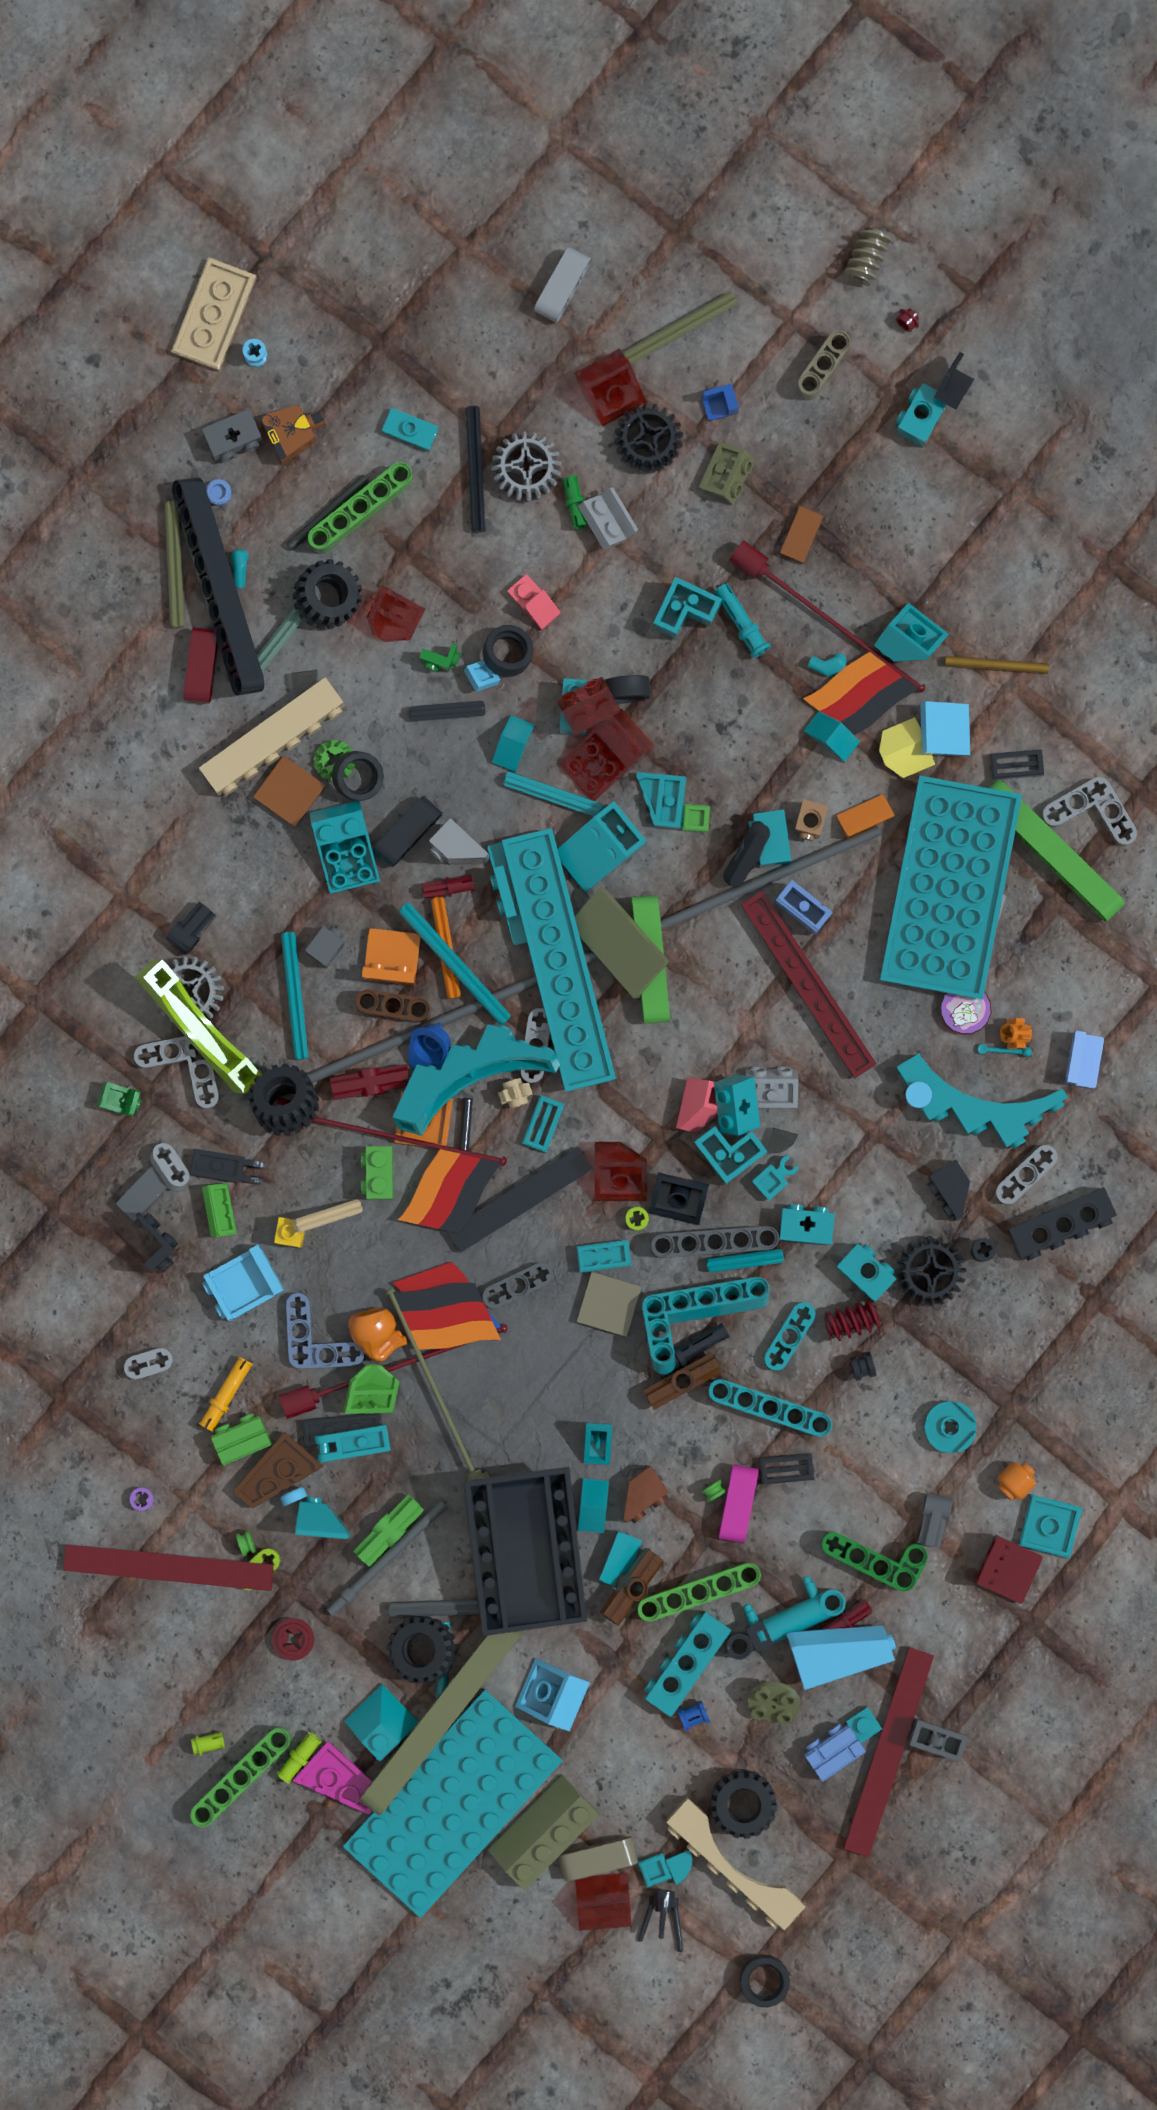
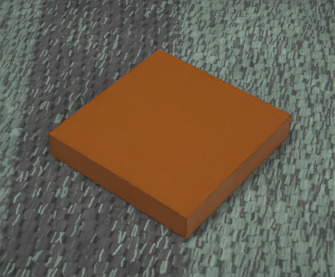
M283 756L253 798L296 828L326 785Z

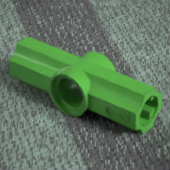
M408 1494L390 1514L387 1513L372 1528V1532L353 1552L370 1567L388 1547L391 1548L406 1532L405 1529L425 1509Z

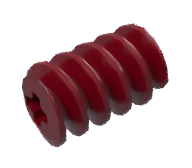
M869 1299L865 1300L864 1308L857 1302L855 1303L854 1311L849 1305H846L844 1314L839 1308H835L834 1317L829 1311H825L824 1322L830 1343H832L833 1335H835L838 1341H842V1333L844 1332L849 1339L852 1338V1330H855L861 1336L862 1327H865L869 1333H872L873 1324L879 1330H882L876 1306H873Z

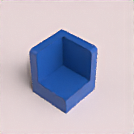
M732 383L702 392L701 398L708 421L738 414L739 406Z

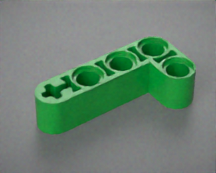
M834 1531L824 1534L820 1542L821 1548L828 1555L903 1592L913 1589L928 1559L926 1549L916 1543L907 1545L898 1562H895ZM834 1537H837V1543L844 1547L846 1542L850 1543L845 1549L843 1558L839 1556L842 1553L841 1550L833 1548L831 1551L828 1550L829 1545L826 1543L828 1539L833 1540ZM855 1548L861 1549L864 1555L863 1559L858 1563L852 1562L849 1557L850 1552ZM918 1548L922 1552V1558L917 1563L910 1562L908 1558L910 1550ZM878 1560H883L887 1564V1570L881 1575L875 1574L873 1571V1565ZM901 1572H907L910 1575L911 1580L907 1586L902 1587L897 1583V1576Z

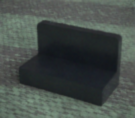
M959 352L934 396L935 399L956 410L974 381V378L957 370L964 356L962 352Z

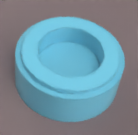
M914 1082L906 1089L905 1098L910 1106L923 1108L931 1101L932 1091L926 1083Z
M301 1487L281 1496L280 1500L283 1506H286L306 1497L307 1493Z

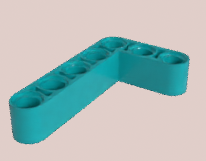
M753 1277L646 1297L642 1303L653 1369L657 1373L667 1374L675 1367V1353L669 1324L764 1308L770 1301L768 1282L761 1277ZM756 1290H761L764 1292L760 1296H755L752 1294V1292ZM728 1295L738 1296L735 1300L726 1299ZM704 1299L712 1300L708 1305L700 1303ZM679 1303L686 1305L683 1309H676L674 1306ZM652 1308H659L661 1310L656 1314L648 1312ZM658 1331L665 1333L662 1337L653 1336ZM662 1355L669 1357L667 1361L657 1360Z

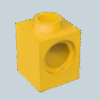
M279 1217L274 1243L302 1248L305 1231L296 1233L292 1226L293 1219Z

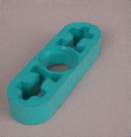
M802 1302L793 1307L764 1355L765 1365L769 1369L774 1371L783 1369L815 1319V1310L809 1303ZM807 1307L810 1319L802 1320L800 1326H804V1329L801 1332L798 1327L788 1323L791 1319L796 1322L799 1318V1314L796 1313L797 1309L803 1310ZM786 1329H793L797 1333L795 1343L786 1344L783 1341L782 1334ZM778 1341L783 1347L789 1348L791 1351L789 1354L783 1351L780 1356L783 1363H777L775 1366H772L770 1364L772 1359L769 1358V1355L771 1353L776 1354L780 1349L775 1347Z

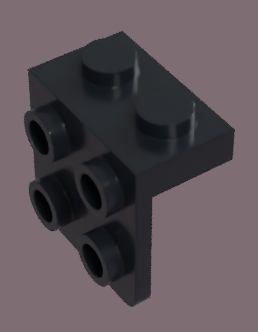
M138 1212L135 1216L163 1245L144 1265L151 1272L164 1273L174 1264L172 1259L179 1253L176 1249L178 1242L169 1233L164 1232L162 1234L158 1229L161 1224L151 1214Z

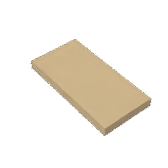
M208 257L171 353L220 372L256 281V275Z

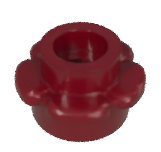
M910 308L899 310L896 322L902 329L911 332L914 328L919 327L917 322L919 316L915 311Z

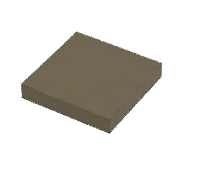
M591 1272L577 1322L627 1337L641 1286Z

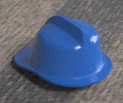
M438 1022L435 1025H427L412 1031L408 1059L413 1071L417 1064L425 1067L432 1065L441 1070L451 1045L449 1035L442 1029V1023Z

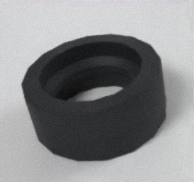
M501 625L493 629L488 635L482 650L483 660L487 667L495 674L503 677H514L521 674L528 667L534 652L533 642L528 633L520 627ZM508 638L517 642L523 650L520 661L508 664L499 660L493 652V647L497 640Z
M626 675L602 680V702L607 704H623L649 699L651 696L649 677L645 675Z
M360 751L347 752L339 757L333 766V785L338 793L345 798L356 801L368 800L375 796L382 787L384 779L383 768L378 759L369 753ZM353 761H364L372 771L371 783L364 790L353 791L344 782V770Z
M762 1954L752 1957L745 1963L740 1972V1986L743 1995L750 2003L757 2007L769 2008L778 2005L785 1999L790 1988V1977L787 1968L781 1960L772 1955ZM763 1965L776 1969L781 1979L777 1992L768 1997L755 1994L749 1984L752 1971Z

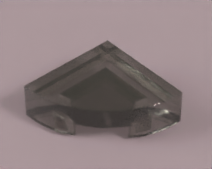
M318 670L292 673L295 698L316 684Z
M773 1128L767 1153L777 1154L786 1151L794 1144L798 1134Z

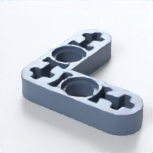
M294 1293L289 1296L286 1302L288 1356L292 1366L300 1369L355 1366L364 1360L365 1353L354 1342L312 1344L310 1301L302 1293ZM296 1297H300V1300L306 1304L305 1307L301 1308V1316L306 1314L307 1320L296 1319L291 1321V1315L297 1316L296 1308H291V1303L296 1301ZM297 1323H302L307 1328V1334L300 1339L294 1337L292 1333V1328ZM308 1340V1346H302L303 1353L308 1354V1359H305L303 1364L300 1365L299 1361L293 1358L294 1355L298 1354V1346L292 1347V1341L301 1343ZM342 1346L341 1352H349L350 1347L354 1346L356 1351H360V1356L356 1357L355 1362H351L350 1357H342L343 1363H337L339 1358L337 1347ZM324 1348H330L334 1352V1359L330 1363H324L320 1360L319 1355Z

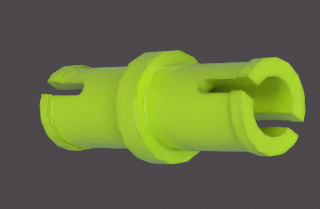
M308 1732L296 1750L292 1749L289 1753V1759L276 1774L283 1781L290 1784L302 1766H306L309 1763L308 1758L319 1744L322 1743L321 1739L312 1732Z

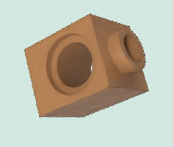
M803 799L794 830L795 833H799V838L808 841L820 838L828 809L827 805ZM812 815L817 819L818 824L814 828H809L805 826L803 818Z

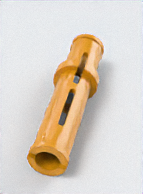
M238 1356L236 1363L214 1399L211 1398L209 1402L211 1405L201 1422H199L201 1426L206 1427L209 1420L212 1419L206 1429L214 1432L223 1413L228 1412L229 1408L227 1406L251 1366H253L252 1363L249 1361L245 1362V1359Z

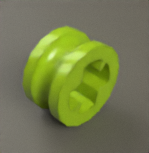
M641 1207L631 1208L625 1217L626 1224L632 1230H642L648 1224V1213ZM639 1211V1215L643 1214L645 1220L641 1221L640 1226H634L635 1222L631 1224L629 1218L633 1217V1212Z

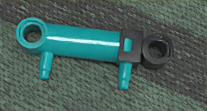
M809 1575L805 1576L802 1580L809 1596L807 1600L760 1621L751 1604L744 1605L745 1616L749 1622V1626L745 1627L747 1634L743 1632L732 1633L726 1640V1650L732 1658L737 1660L747 1658L751 1654L752 1648H755L757 1653L773 1646V1644L788 1638L787 1633L801 1632L828 1618L839 1615L845 1609V1597L838 1590L831 1588L819 1593ZM830 1595H835L839 1599V1605L832 1610L826 1608L825 1599ZM736 1639H743L746 1642V1649L741 1653H736L732 1650V1643Z

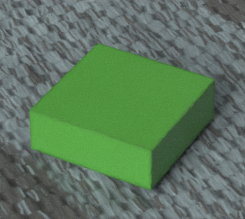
M684 804L682 831L708 833L710 806Z

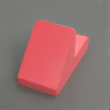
M527 574L507 591L541 630L561 614L544 589L541 590Z

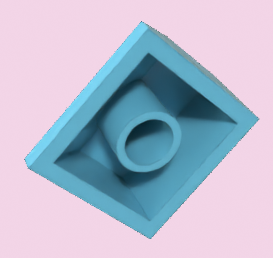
M535 1658L515 1707L549 1725L570 1731L590 1682Z

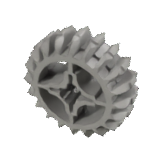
M526 431L522 432V439L519 440L516 434H512L513 443L508 439H504L503 443L506 449L500 446L496 449L502 456H493V461L498 464L492 466V472L499 473L494 476L495 482L503 481L499 485L501 491L509 487L507 491L508 497L517 492L516 500L518 501L522 499V494H526L528 502L531 501V494L534 493L538 500L541 499L540 491L543 490L544 493L549 494L550 489L547 484L555 487L557 482L552 477L558 478L561 475L560 471L555 470L561 467V461L555 460L559 457V452H551L554 448L553 443L544 446L546 443L545 436H542L537 441V433L535 432L532 433L531 439L527 438ZM529 448L542 453L547 461L533 458L530 455ZM522 449L521 457L518 460L511 461V464H506L507 459L513 452ZM525 456H527V461L530 462V465L533 464V466L529 468L530 471H528V478L526 477V471H524L523 467L525 462ZM543 469H548L543 479L532 485L533 475L542 472ZM506 472L520 475L524 480V485L512 481Z
M183 957V965L181 966L177 959H174L173 964L175 968L172 971L185 986L191 988L192 985L195 987L192 992L198 1001H195L192 997L191 999L203 1014L212 1019L214 1016L209 1010L212 1007L219 1011L220 1007L214 1004L215 1000L223 1001L224 999L223 996L216 995V992L224 990V987L221 985L215 986V983L222 980L221 976L212 978L211 976L216 972V969L211 967L206 971L208 962L205 960L199 967L197 957L193 958L192 964H189L187 957ZM185 971H195L202 975L198 979L195 978L188 982L184 981L178 974ZM208 981L210 994L207 1002L204 1003L199 997V991L204 986L203 984ZM162 1011L161 1014H162L164 1017L167 1016L166 1013H165L164 1011Z

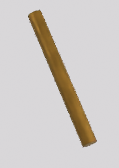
M945 656V666L1043 674H1048L1049 671L1048 663Z

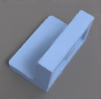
M1081 1031L1073 1032L1064 1084L1092 1089L1096 1087L1104 1043L1103 1037L1087 1035L1086 1032Z

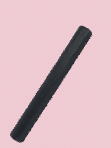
M473 405L466 407L471 530L474 533L485 532L480 407Z

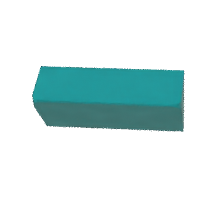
M618 1531L599 1581L616 1587L617 1578L621 1574L628 1572L632 1567L643 1540Z

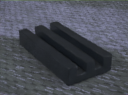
M1042 749L990 754L992 780L1044 776ZM1037 756L1036 761L997 764L996 760ZM1038 766V770L1008 773H998L997 771L999 769Z
M812 1453L759 1458L762 1485L814 1480ZM807 1459L806 1465L766 1468V1463ZM808 1470V1475L767 1479V1474Z

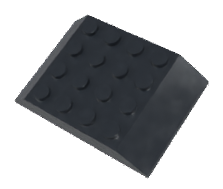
M562 1467L464 1481L465 1508L482 1635L488 1636L587 1622L570 1468Z

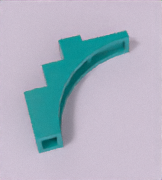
M488 1024L476 1050L468 1045H462L461 1047L452 1044L441 1070L432 1065L425 1067L417 1064L392 1118L399 1130L422 1136L431 1119L443 1105L461 1090L475 1082L495 1074L515 1070H540L556 1073L560 1063L552 1049L545 1046L540 1048L531 1046L523 1040L516 1041L508 1027Z
M920 1054L915 1055L895 1068L906 1088L914 1082H923L930 1087L932 1091L931 1101L925 1107L919 1108L927 1122L934 1119L936 1123L949 1115L946 1110L950 1108L966 1135L970 1132L974 1136L987 1129L985 1123L989 1122L1004 1148L1010 1145L1014 1149L1026 1142L1024 1136L1029 1134L1024 1124L1027 1123L1029 1127L1043 1119L1040 1114L1048 1109L1051 1113L1065 1106L1063 1100L1068 1098L1065 1091L1061 1089L1044 1098L1023 1103L983 1101L966 1095L947 1084L930 1069Z

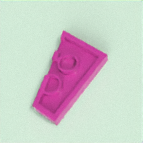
M330 1741L319 1750L293 1780V1782L309 1787L316 1792L325 1794L364 1813L370 1814L372 1812L370 1808L359 1801V1798L373 1780Z

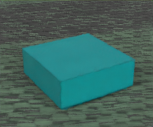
M663 1852L638 1861L647 1888L672 1878Z

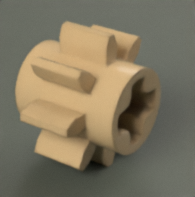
M521 1078L502 1084L504 1090L498 1092L502 1104L508 1103L510 1109L529 1103L527 1097L532 1095L529 1083L522 1084Z

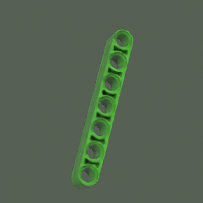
M996 779L989 787L990 789L1014 793L999 779ZM1021 800L1015 835L1102 920L1108 922L1125 905V901Z

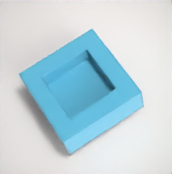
M484 660L468 665L464 670L475 692L493 687L500 682L499 676L487 667Z

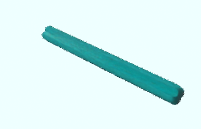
M409 902L404 904L399 909V914L500 1025L504 1024L511 1017L508 1011Z

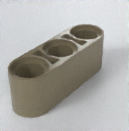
M841 330L832 332L800 376L797 392L802 399H815L846 357L851 344V339L846 332ZM835 340H841L844 342L845 347L837 350L831 343ZM819 361H827L831 368L826 371L820 370L817 363ZM806 381H811L815 384L816 389L806 391L802 384Z
M632 1836L562 1853L558 1857L565 1882L638 1863Z

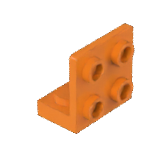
M369 929L362 979L415 986L421 937L416 933Z

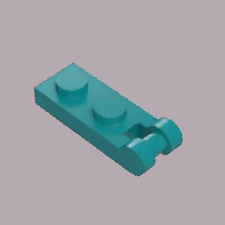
M387 1424L314 1436L315 1444H318L319 1454H317L318 1462L391 1451ZM336 1442L337 1451H330L328 1443Z

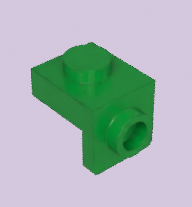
M452 643L447 657L423 648L419 659L421 663H424L423 667L433 672H437L440 669L449 673L451 667L456 668L461 653L457 652L458 645Z
M103 1081L96 1106L133 1116L140 1106V1091Z

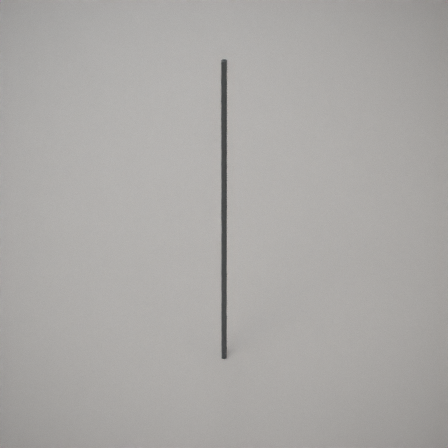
M877 825L660 920L661 931L882 835ZM592 950L584 953L586 963L599 959ZM536 976L524 979L492 993V995L499 1002L537 986ZM476 1000L311 1072L307 1076L312 1083L410 1041L411 1033L416 1028L435 1025L438 1022L442 1023L443 1027L482 1010L484 1007Z

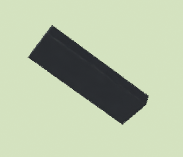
M381 1413L302 1421L305 1447L318 1446V1444H315L314 1436L319 1434L382 1425Z

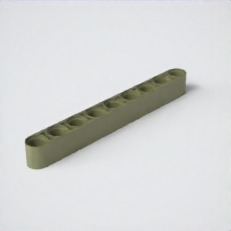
M524 1630L488 1635L483 1638L366 1788L359 1801L378 1816L386 1810L516 1643Z

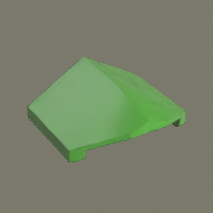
M366 1365L349 1382L343 1412L345 1414L393 1413L399 1380L381 1365Z

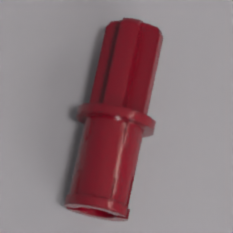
M471 874L451 879L445 877V880L422 884V894L426 899L444 895L452 897V894L474 891Z
M863 1600L846 1612L843 1611L840 1616L831 1622L823 1625L822 1629L854 1628L853 1625L872 1614V1608L866 1600Z

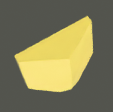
M915 717L882 731L880 755L885 766L898 774L902 779L935 765L932 755L922 754L921 728Z

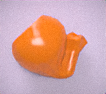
M374 1308L350 1316L348 1321L350 1336L355 1344L372 1360L383 1362L395 1349L407 1345L405 1335L403 1336L399 1330H395L396 1322L394 1316L386 1308Z

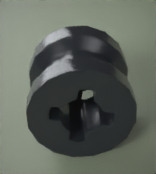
M870 1351L865 1352L860 1357L855 1355L849 1357L856 1382L862 1380L865 1376H876Z

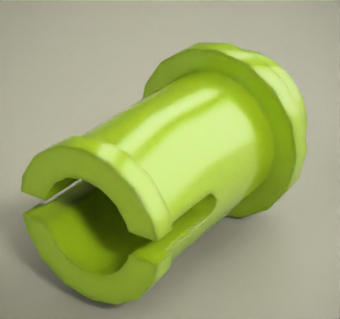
M222 1731L202 1737L196 1735V1738L191 1739L194 1755L199 1754L202 1756L203 1752L225 1748Z

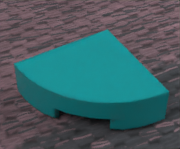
M689 1849L666 1859L676 1885L682 1882L690 1872L692 1855Z

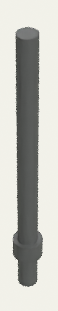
M439 1500L350 1587L347 1585L340 1592L341 1595L326 1610L334 1617L348 1602L351 1604L358 1597L357 1594L432 1523L447 1506Z

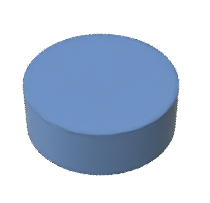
M215 479L206 487L210 503L214 506H224L232 497L229 484L222 479Z

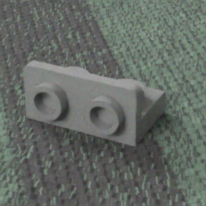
M613 487L608 488L599 496L583 501L578 506L603 550L625 542L638 531Z
M756 1066L745 1070V1076L755 1078L758 1108H798L797 1069H792L788 1066H781L777 1069H766L765 1067Z

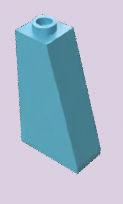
M883 1625L787 1633L804 1690L895 1661L892 1650L896 1649L892 1634L887 1635Z

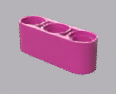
M736 1464L732 1465L718 1539L745 1543L759 1469Z

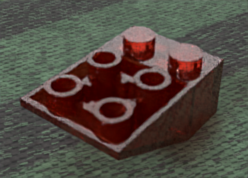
M621 708L611 713L559 764L591 800L596 801L643 760L655 746Z

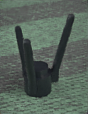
M655 1889L654 1896L650 1895L649 1906L638 1937L639 1942L643 1941L654 1906H656L655 1911L660 1912L658 1937L659 1939L664 1938L666 1913H671L672 1908L678 1951L683 1952L678 1911L679 1898H675V1891Z

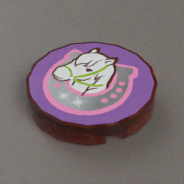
M985 992L983 1000L945 993L940 1003V1017L944 1025L951 1032L960 1035H972L981 1031L989 1022L992 1014L991 1002Z

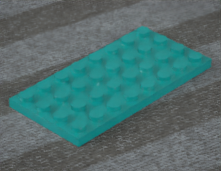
M919 775L880 978L881 981L983 1000L1022 794Z
M484 1689L446 1731L380 1816L373 1812L343 1847L421 1918L562 1763L563 1759L488 1690Z

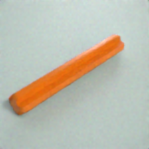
M444 897L432 898L431 906L436 933L453 950ZM441 960L447 998H459L461 993L458 978Z

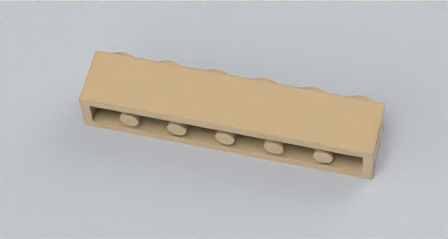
M325 677L203 764L199 769L218 796L223 793L227 796L238 788L236 784L245 778L248 781L259 773L257 770L265 763L269 766L278 760L280 752L286 748L288 751L299 745L301 743L300 738L308 733L310 736L321 729V723L326 719L333 720L343 712L344 702Z

